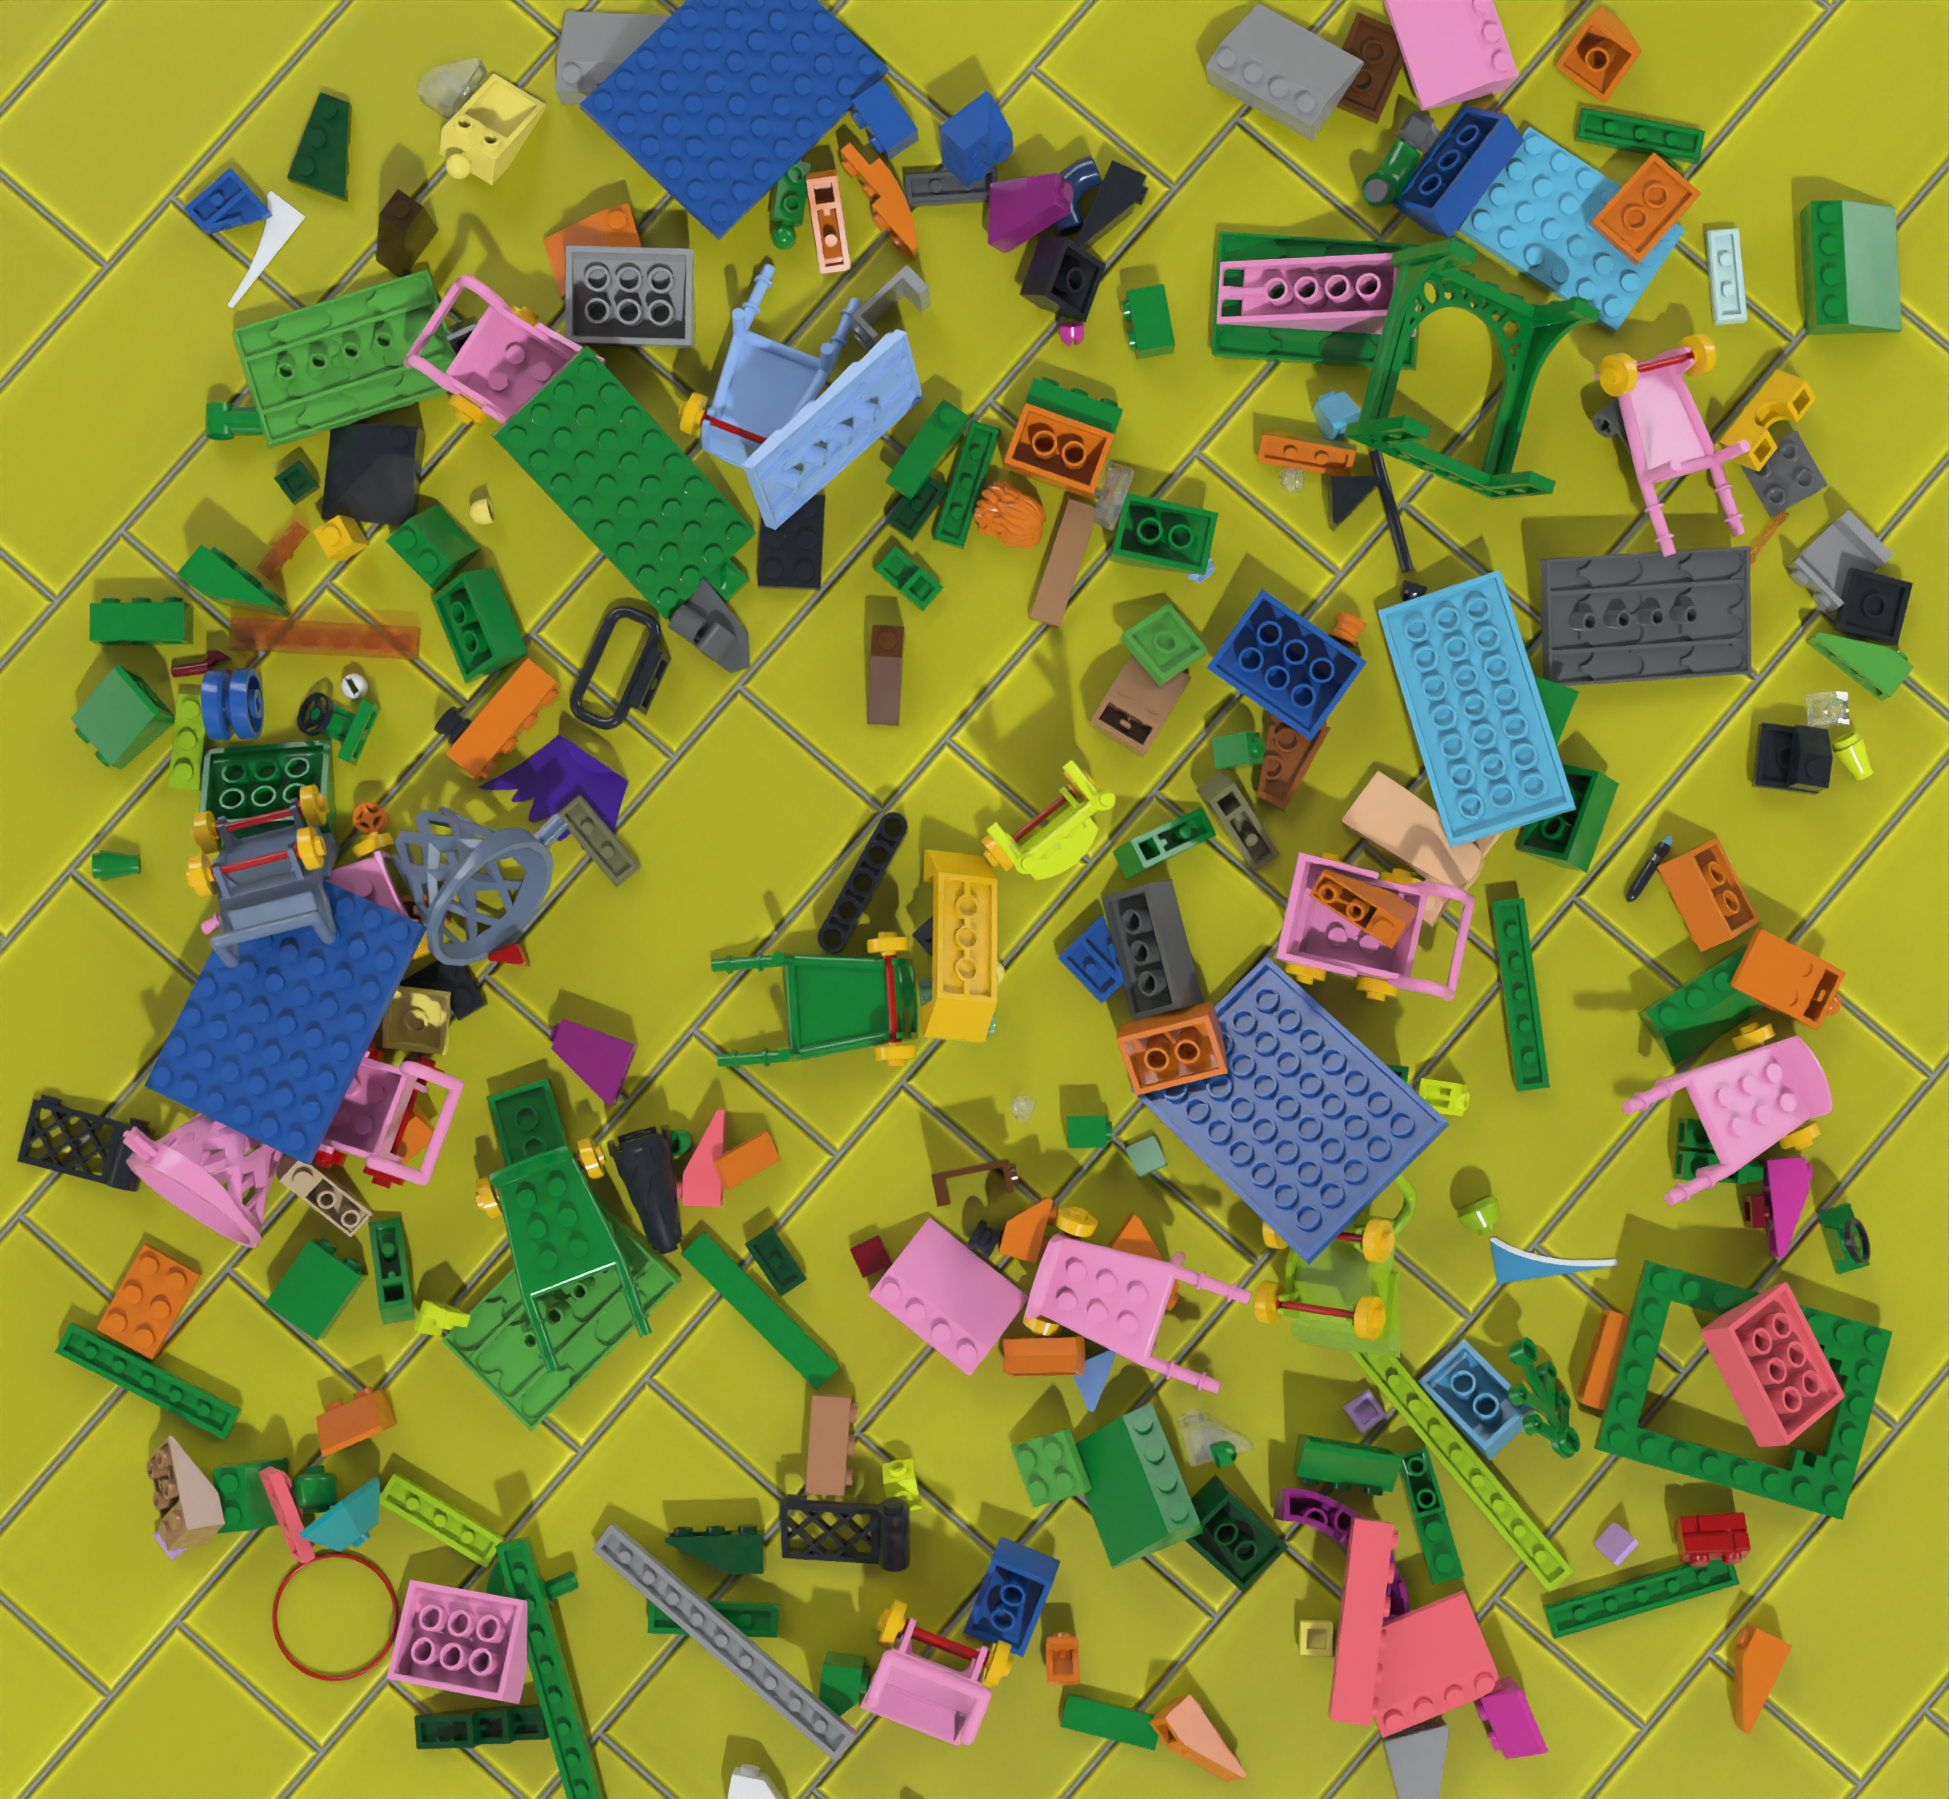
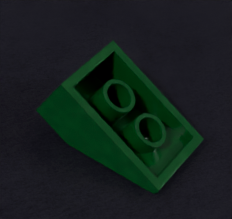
M1216 1474L1191 1498L1204 1533L1185 1541L1242 1592L1288 1548V1545Z

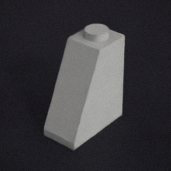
M1443 1718L1413 1725L1384 1738L1380 1734L1397 1799H1438L1449 1735L1448 1726Z

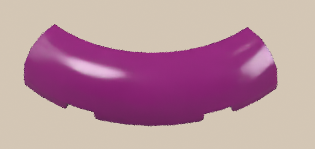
M1282 1487L1278 1489L1274 1503L1273 1519L1298 1522L1309 1526L1329 1538L1347 1556L1351 1517L1362 1518L1359 1514L1348 1506L1317 1492L1297 1488ZM1392 1553L1390 1555V1563L1395 1566L1394 1579L1392 1584L1387 1583L1386 1597L1391 1598L1390 1612L1388 1617H1383V1622L1410 1612L1406 1586L1400 1577Z

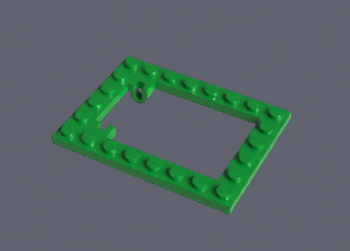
M1645 1260L1594 1449L1843 1520L1893 1331L1799 1305L1832 1371L1843 1374L1840 1387L1845 1397L1835 1405L1822 1456L1791 1447L1786 1469L1640 1428L1637 1425L1671 1301L1722 1315L1761 1294Z

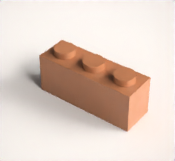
M814 1392L812 1395L806 1494L844 1496L846 1488H852L853 1468H847L848 1455H854L855 1436L850 1435V1423H856L858 1403H852V1395Z

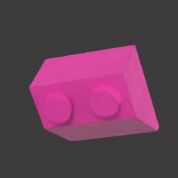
M1511 1676L1500 1680L1503 1689L1479 1698L1478 1701L1474 1702L1480 1720L1484 1721L1487 1719L1491 1731L1486 1734L1494 1752L1500 1750L1506 1759L1548 1752L1525 1695Z

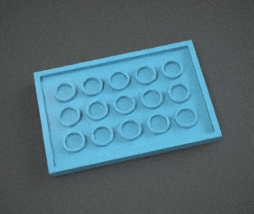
M1528 127L1522 136L1524 139L1523 143L1480 198L1458 232L1561 300H1570V297L1573 296L1587 299L1589 305L1600 310L1596 323L1615 334L1686 229L1675 223L1637 266L1634 265L1589 225L1622 187L1533 128Z

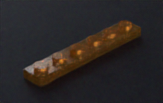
M230 617L228 648L239 651L419 660L421 629L413 626Z

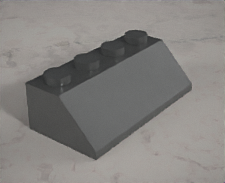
M1172 879L1145 884L1103 897L1102 902L1112 942L1125 980L1123 985L1132 1020L1203 1003Z

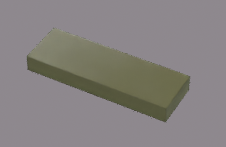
M578 795L557 813L568 823L569 827L567 829L615 887L618 888L642 868L582 795Z

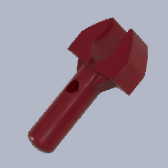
M218 650L207 651V658L203 662L173 665L171 667V674L174 678L202 675L207 671L215 670L211 667L215 666L217 662L231 661L232 659ZM225 669V671H227L231 676L233 671L230 669Z

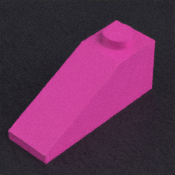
M1802 1156L1759 1160V1163H1763L1764 1166L1763 1180H1761L1764 1201L1768 1202L1770 1211L1769 1220L1766 1221L1770 1256L1785 1257L1809 1192V1182L1812 1181V1168L1810 1163L1806 1162V1157Z

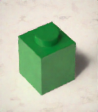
M1245 731L1212 738L1215 767L1217 770H1235L1264 764L1265 746L1260 738V733Z
M1106 1115L1067 1116V1148H1107V1141L1113 1140L1112 1122H1106Z

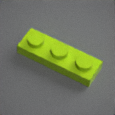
M177 695L167 786L172 789L201 791L208 735L203 723L200 695Z

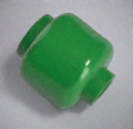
M324 1465L305 1467V1474L298 1475L294 1479L295 1503L297 1507L304 1509V1514L327 1512L330 1510V1506L338 1501L336 1474L325 1472Z

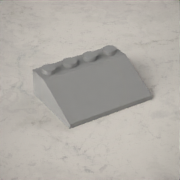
M1259 3L1221 42L1205 68L1208 83L1313 142L1363 67L1364 61Z
M566 11L556 75V93L561 104L580 105L670 16Z
M566 245L565 338L578 345L695 348L696 306L693 249Z

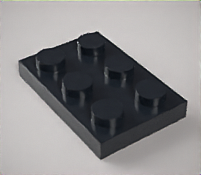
M814 495L776 530L766 527L763 521L764 518L761 516L758 588L821 591L825 495Z

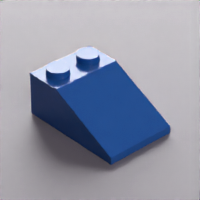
M1000 1536L963 1633L989 1644H997L998 1640L1004 1641L1012 1645L1011 1653L1023 1657L1052 1587L1060 1560Z

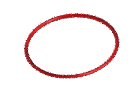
M324 1553L315 1556L316 1558L305 1564H299L284 1579L274 1600L272 1625L274 1636L281 1652L294 1667L313 1678L326 1681H342L368 1672L387 1654L397 1632L398 1604L389 1581L372 1563L348 1553ZM331 1557L352 1559L374 1571L388 1589L394 1611L392 1632L381 1654L367 1667L343 1676L321 1675L301 1666L291 1657L283 1645L277 1625L279 1600L290 1579L306 1565Z

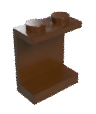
M1008 1158L932 1173L931 1177L937 1207L951 1204L947 1178L1003 1167L1007 1192H1014L1013 1184L1019 1183L1016 1165H1009Z

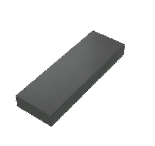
M997 167L989 169L981 180H975L967 187L950 171L904 174L905 195L908 206L923 207L990 202V183L998 182Z

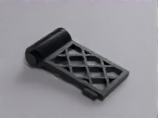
M41 1095L40 1100L33 1099L17 1159L18 1162L99 1182L113 1188L138 1192L141 1179L126 1163V1160L133 1151L123 1143L125 1139L123 1134L126 1130L131 1131L133 1127H137L152 1140L155 1129L149 1127V1121L131 1117L129 1123L107 1118L61 1106L62 1099L47 1095ZM41 1108L50 1110L56 1120L54 1124L44 1130L38 1121ZM60 1113L67 1114V1116L62 1118ZM74 1117H78L86 1130L72 1137L65 1123ZM89 1120H90V1121L97 1122V1123H95L94 1125H91L90 1122H89ZM104 1124L113 1126L111 1140L102 1145L95 1130ZM60 1127L67 1141L54 1149L47 1134ZM89 1134L96 1149L83 1157L76 1142ZM41 1139L48 1153L39 1159L29 1157L32 1143ZM70 1146L77 1161L67 1167L63 1166L57 1153ZM100 1154L104 1161L102 1175L92 1173L86 1162ZM51 1158L54 1163L48 1162L46 1160ZM78 1166H81L82 1169H83V1171H82V1170L75 1169V1168H77Z
M788 1494L787 1499H781L782 1558L879 1564L882 1569L890 1572H899L909 1567L910 1508L909 1504L901 1498L889 1497L879 1504L807 1500V1495ZM789 1510H800L807 1518L798 1524L789 1516ZM824 1512H832L839 1520L830 1526L819 1516ZM856 1514L870 1515V1523L862 1528L851 1518ZM812 1522L824 1531L815 1539L804 1530ZM844 1524L856 1533L847 1541L836 1532ZM798 1534L808 1545L804 1548H791L790 1540ZM830 1536L840 1547L836 1550H827L820 1543ZM862 1538L871 1546V1553L859 1552L852 1545Z

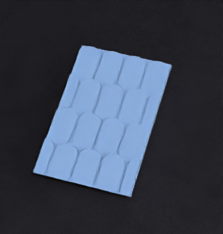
M898 329L893 333L888 332L859 362L854 361L817 400H810L782 430L776 429L742 464L766 527L776 530L923 400L907 332Z

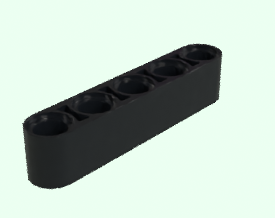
M890 812L881 818L819 930L817 936L818 943L826 952L836 954L843 951L906 839L909 831L905 817L900 813ZM891 820H898L903 825L901 833L896 836L888 835L885 832V826ZM877 847L884 848L888 855L887 859L881 864L873 863L870 860L871 851ZM861 875H867L872 879L871 888L864 892L858 891L855 888V880ZM850 902L857 907V912L852 919L846 920L841 918L839 910L843 904ZM836 930L841 934L840 944L832 948L827 947L824 943L826 933Z

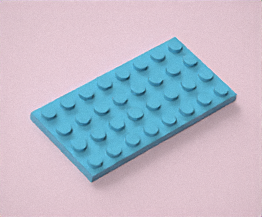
M1498 570L1379 610L1378 614L1449 847L1454 848L1575 810L1574 800L1501 571Z

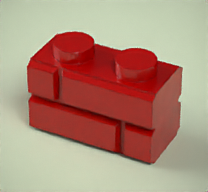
M1743 1512L1678 1516L1674 1523V1533L1680 1562L1690 1561V1565L1694 1567L1710 1564V1560L1721 1559L1723 1564H1737L1742 1562V1558H1746L1751 1551L1745 1514Z

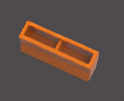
M1082 1335L1010 1337L1003 1339V1373L1011 1377L1084 1376L1086 1355L1085 1341Z

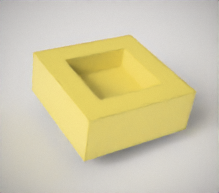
M1299 1620V1654L1332 1656L1333 1622Z

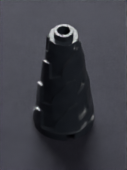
M661 1125L662 1134L657 1133L655 1126L618 1136V1146L615 1145L614 1140H609L607 1147L610 1157H613L619 1176L625 1183L631 1202L639 1215L648 1244L652 1245V1249L659 1250V1254H666L678 1249L677 1244L682 1241L681 1237H683L677 1206L674 1156L671 1145L672 1135L668 1125Z

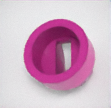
M1065 322L1059 324L1061 341L1067 346H1071L1072 340H1074L1075 345L1080 344L1084 337V323Z

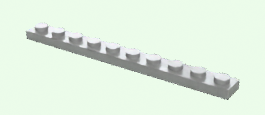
M612 1523L608 1526L592 1550L835 1762L838 1761L858 1735V1732L619 1525Z

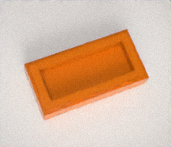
M761 1131L712 1161L724 1189H731L779 1161L780 1158L769 1132Z

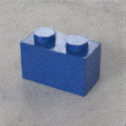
M882 79L851 100L853 112L850 115L852 120L860 130L866 129L871 136L868 141L878 155L883 153L888 161L919 140L918 129Z

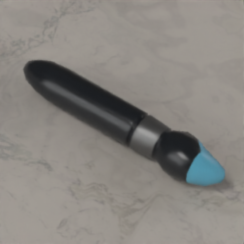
M1665 837L1655 846L1654 853L1649 857L1630 886L1626 895L1627 902H1633L1642 893L1657 870V866L1668 855L1672 845V837Z

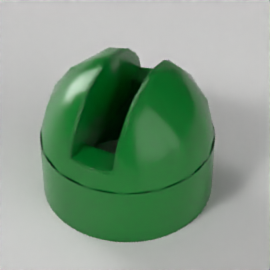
M683 1129L672 1130L671 1145L673 1156L683 1155L691 1151L694 1143H691L692 1134Z
M1227 1440L1210 1444L1211 1455L1218 1469H1223L1234 1463L1237 1458L1234 1444Z

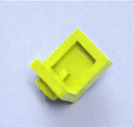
M913 1459L895 1460L882 1464L886 1498H901L909 1504L910 1511L922 1509Z

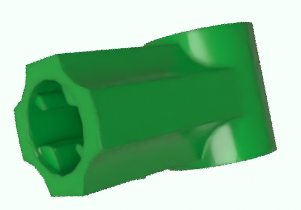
M223 402L206 404L205 436L207 438L231 440L234 436L264 435L255 407H234L232 404Z

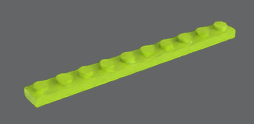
M1347 1350L1545 1589L1550 1593L1574 1572L1401 1363L1394 1357Z

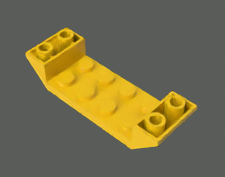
M926 849L924 851V882H933L932 1001L922 1006V1037L983 1043L997 1006L998 879L984 856Z

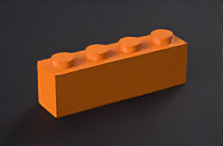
M527 657L446 752V755L479 782L483 778L488 779L498 768L496 762L503 754H510L518 745L519 741L517 738L524 729L529 731L539 720L537 714L545 705L549 707L556 701L560 695L558 690L561 685Z

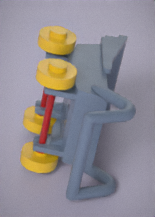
M315 784L301 787L300 801L298 798L290 799L292 806L287 809L228 823L225 816L218 817V822H216L210 811L194 815V826L191 829L192 836L196 845H200L204 853L189 857V869L186 870V876L190 887L195 889L200 898L215 895L217 891L218 903L220 905L221 934L211 937L210 945L228 968H235L240 963L238 943L309 925L313 927L321 941L325 944H331L336 939V927L329 900L323 889V879H331L332 868L340 853V847L330 832L322 834L318 827L326 824V813L329 812V807L325 795L320 794ZM288 816H293L295 821L292 826L241 839L236 838L233 830ZM220 851L217 859L213 860L214 864H211L207 854Z

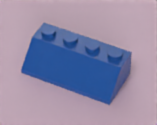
M1464 105L1415 169L1403 192L1391 204L1426 231L1447 238L1452 237L1504 166L1513 157L1524 139L1508 115Z

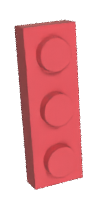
M271 1466L259 1471V1476L292 1558L304 1564L316 1558L312 1549L315 1546V1542L306 1540L300 1535V1532L304 1530L301 1522L303 1511L297 1507L295 1500L292 1499L289 1491L292 1488V1484L288 1475L284 1471Z

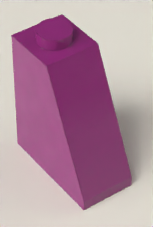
M1057 173L990 183L988 244L1003 253L1010 252L1068 215L1073 199L1071 182Z
M562 1019L560 1024L556 1023L549 1039L553 1042L551 1049L605 1103L616 1105L638 1045L567 1019Z

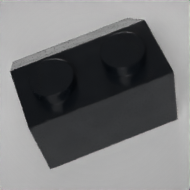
M1040 236L1019 295L1041 309L1086 323L1106 264L1066 237Z

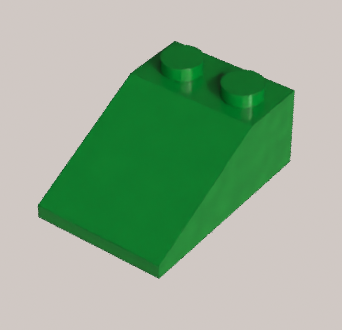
M1125 492L1109 561L1141 568L1205 575L1218 513Z

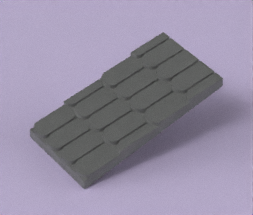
M1749 546L1676 550L1675 554L1664 557L1662 551L1540 559V571L1542 574L1543 679L1563 686L1751 674Z

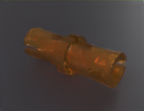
M293 520L277 542L274 540L271 543L272 549L255 569L272 581L287 559L291 560L294 557L292 553L310 531L296 520Z

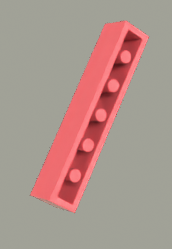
M1351 1517L1328 1717L1333 1721L1370 1726L1371 1717L1377 1718L1379 1698L1374 1697L1375 1684H1381L1383 1665L1378 1663L1379 1650H1385L1387 1631L1382 1630L1383 1617L1389 1616L1391 1598L1386 1597L1387 1583H1393L1395 1569L1394 1564L1390 1563L1391 1550L1396 1551L1398 1545V1531L1393 1530L1394 1524L1388 1521Z

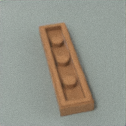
M1071 499L1068 500L1029 619L1060 628L1099 508Z

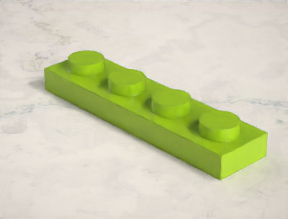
M397 1472L393 1473L379 1497L381 1505L485 1568L490 1565L497 1553L495 1547L505 1540L501 1535Z

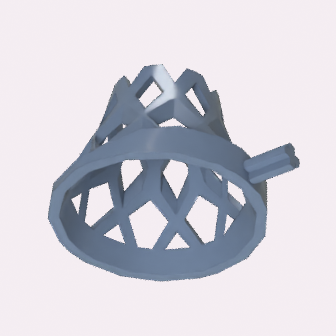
M440 806L438 811L440 814L425 810L415 817L419 833L404 830L400 832L395 840L399 855H391V864L414 898L422 922L427 927L428 949L438 961L445 965L465 966L487 958L488 954L499 950L521 932L538 911L551 884L554 864L552 854L547 848L569 827L568 823L555 813L532 835L528 830L519 827L502 830L487 828L466 819L448 807ZM429 823L450 828L453 836L432 834ZM474 835H481V836L486 837V838H485V839H479V838H476ZM408 843L421 845L422 865L414 863ZM442 853H445L449 865L440 862ZM512 857L527 871L524 879L503 878L496 861ZM482 866H484L488 874L476 871L479 870ZM438 881H445L439 890ZM498 890L507 913L498 920L477 912L476 891ZM508 890H519L512 904ZM423 893L426 894L428 907L424 902ZM456 893L458 895L459 902L453 900V897ZM447 910L464 917L467 941L461 942L444 926ZM477 922L491 926L477 936ZM443 935L448 936L454 943H444Z

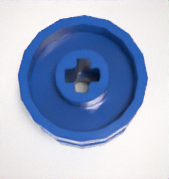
M236 669L232 676L225 670H211L204 674L201 687V711L205 731L209 739L229 740L234 732L240 739H258L261 735L264 721V700L260 678L254 669Z

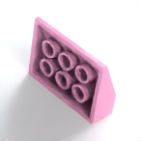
M1384 0L1421 111L1504 92L1519 76L1493 0Z
M930 1217L869 1293L871 1298L968 1376L973 1373L1029 1299L1028 1295Z
M410 1580L386 1679L519 1704L527 1671V1601Z

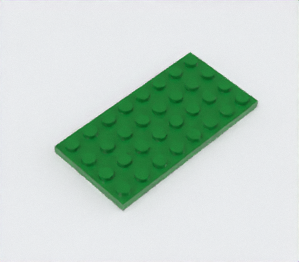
M587 346L581 348L491 434L502 448L665 620L698 590L701 579H705L726 557L730 559L756 534L750 525Z

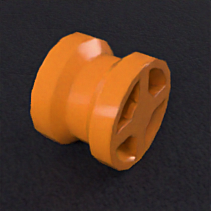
M1338 612L1335 617L1336 625L1330 629L1328 635L1343 646L1356 648L1359 643L1357 637L1360 632L1364 631L1367 624L1353 615Z
M365 802L357 806L352 817L355 827L365 834L378 832L380 835L387 829L390 821L386 809L372 802Z

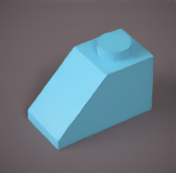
M1330 391L1317 398L1318 402L1315 403L1312 410L1324 439L1332 441L1344 438L1347 424L1358 422L1360 409L1345 391L1338 394Z

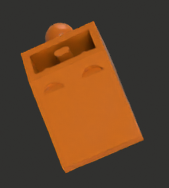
M1757 928L1729 986L1789 1021L1818 1031L1825 1016L1835 1015L1841 1009L1842 1001L1836 992L1846 973L1827 961L1763 929Z

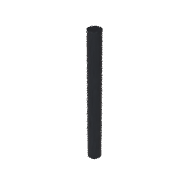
M1373 450L1369 452L1375 476L1381 480L1378 488L1402 573L1410 572L1414 568L1383 454L1378 450Z

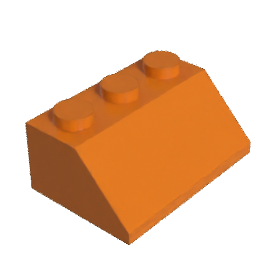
M1025 403L1004 460V469L1093 500L1115 434Z
M1717 837L1657 866L1661 873V880L1668 887L1675 901L1676 910L1683 917L1689 928L1690 937L1697 944L1700 952L1731 940L1760 922Z
M1212 1001L1120 1025L1116 1039L1136 1096L1228 1073L1222 1030Z

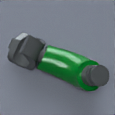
M1412 112L1395 135L1403 140V142L1396 139L1379 167L1363 182L1362 196L1369 205L1384 207L1396 201L1407 186L1421 156L1416 149L1426 154L1440 134L1434 124V119L1424 113L1421 115L1418 112Z

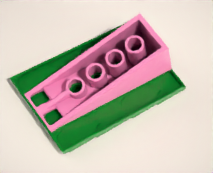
M1219 231L1211 354L1214 357H1223L1225 359L1310 363L1372 369L1398 268L1390 265L1393 252L1406 250L1409 246L1418 247L1422 245ZM1419 304L1415 308L1417 312H1420ZM1419 325L1409 340L1401 370H1416Z

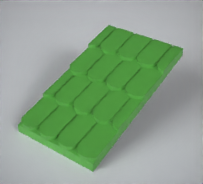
M428 269L233 330V341L255 405V410L260 418L261 429L264 433L268 449L352 424L360 419L407 407L418 401L451 393L441 388L415 368L407 369L403 365V359L439 306ZM443 319L420 354V357L433 364L445 374L455 359L456 354L446 337L447 326Z
M592 1190L622 1252L632 1259L629 1269L634 1283L639 1285L636 1289L645 1314L650 1313L682 1279ZM615 1267L542 1295L541 1300L537 1304L542 1318L547 1320L544 1324L553 1350L557 1349L558 1351L555 1355L560 1367L557 1371L547 1373L543 1359L538 1357L541 1353L533 1330L527 1326L530 1324L521 1299L515 1268H513L468 1313L471 1315L468 1326H455L441 1341L530 1431H533L636 1325L630 1321L633 1317L624 1292L620 1293L619 1289L622 1286Z

